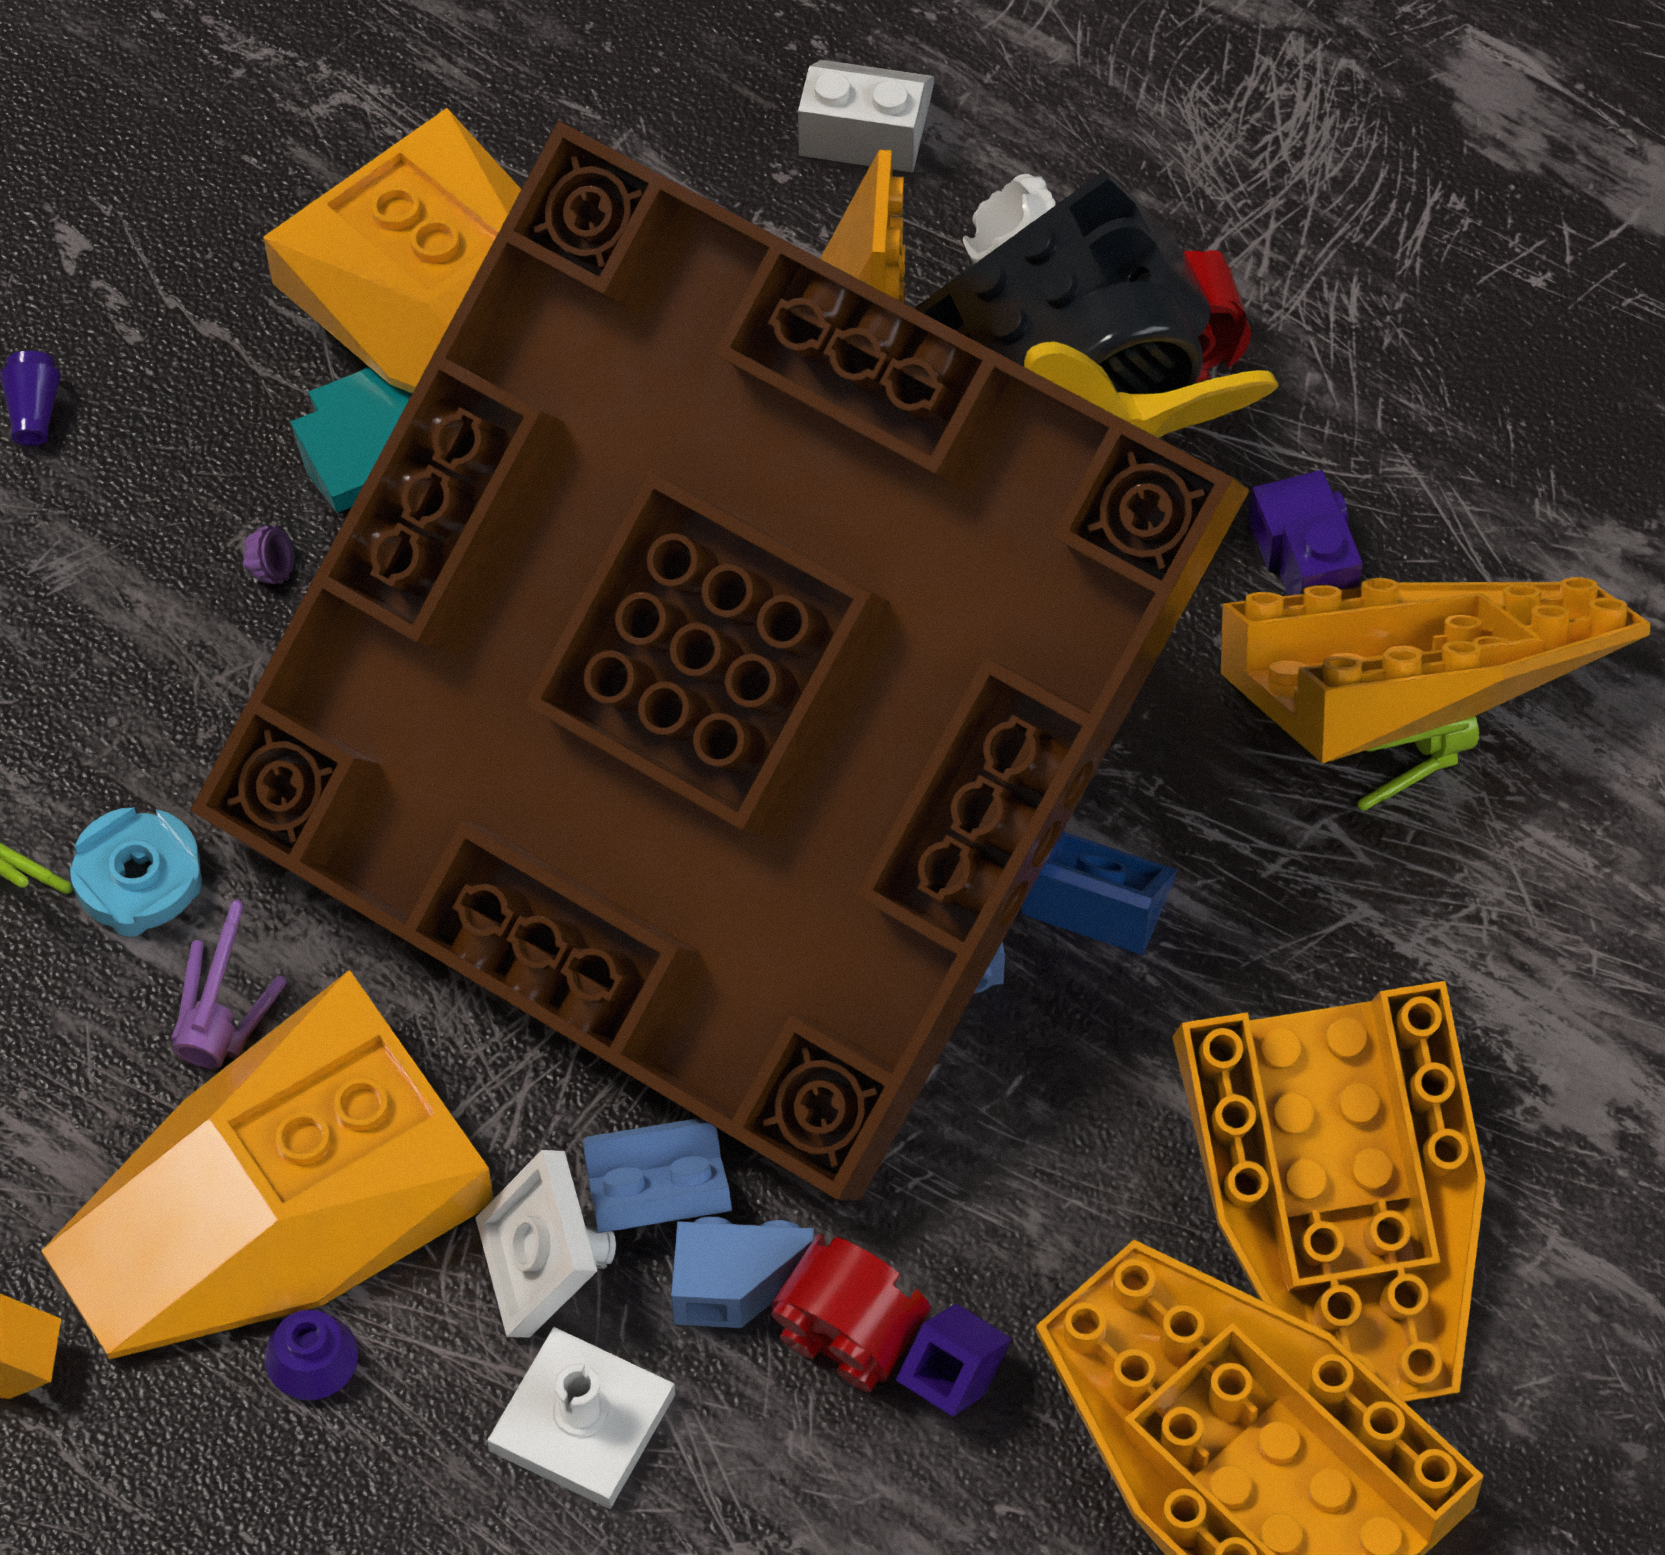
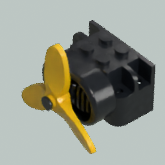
M1105 170L914 308L1157 438L1244 408L1266 397L1278 388V382L1273 373L1262 370L1241 372L1196 383L1203 362L1202 348L1197 337L1203 333L1209 322L1211 310L1208 299L1176 238Z

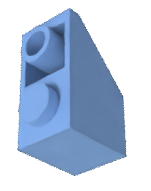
M703 1217L694 1222L677 1221L671 1293L674 1325L744 1327L771 1305L813 1242L814 1228H800L797 1224L784 1220L768 1221L761 1226L732 1224L730 1221L719 1217Z

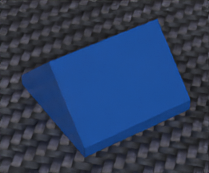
M1063 831L1022 905V915L1144 955L1175 880L1177 869Z

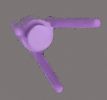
M234 900L230 905L201 1000L197 1003L196 999L204 949L202 941L195 940L192 942L189 960L187 961L179 1018L171 1037V1041L174 1042L172 1050L181 1059L203 1068L217 1069L222 1067L225 1056L237 1059L241 1055L247 1038L273 1005L287 983L285 977L277 976L236 1030L231 1023L234 1017L233 1013L228 1008L215 1003L243 910V903L240 900Z

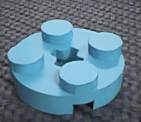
M135 807L111 811L99 817L85 828L75 844L76 855L72 862V867L70 866V878L76 898L89 916L101 924L113 927L119 935L127 937L137 936L148 928L157 927L179 915L201 891L200 856L195 838L181 820L168 812L155 809L157 815L149 813L136 814ZM131 859L139 865L148 860L153 863L147 868L148 873L139 878L124 877L126 871L123 864Z

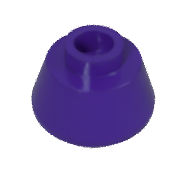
M302 1310L286 1317L270 1336L264 1355L265 1367L271 1382L282 1393L299 1400H318L338 1392L349 1382L357 1366L358 1347L352 1331L341 1320L321 1311Z

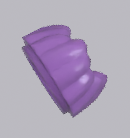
M278 525L261 527L250 534L244 541L246 550L243 555V568L249 570L255 579L263 583L282 584L284 580H288L290 573L294 569L295 556L293 544L286 531L281 530Z

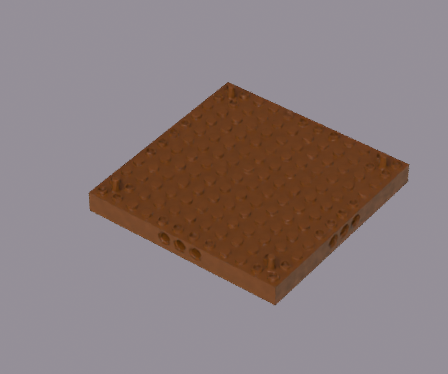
M558 120L190 811L837 1200H861L1250 490L1220 470Z

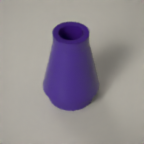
M39 351L13 353L7 357L6 367L0 371V379L11 422V438L14 442L21 445H40L48 440V427L61 373L55 368L53 357Z

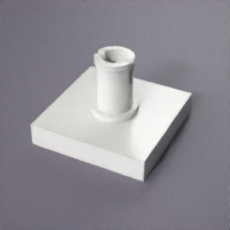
M541 1150L476 1217L506 1337L530 1338L597 1272V1268H607L606 1264H611L614 1259L616 1241L613 1231L598 1233L597 1225L585 1226L565 1151Z
M553 1327L487 1440L489 1451L611 1509L675 1396V1384Z

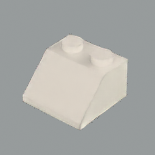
M819 60L810 65L798 108L799 156L870 166L879 150H892V170L913 173L934 86V76L827 60Z

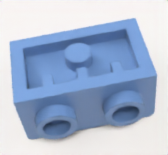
M702 1118L593 1135L583 1140L590 1195L598 1233L732 1211L729 1186L721 1160L717 1127Z

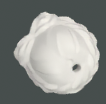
M1021 174L1015 177L1011 183L1006 184L1002 191L992 193L988 200L979 204L972 219L976 227V235L974 238L964 236L962 239L973 265L1056 205L1051 192L1047 190V185L1042 176L1033 177L1030 174Z

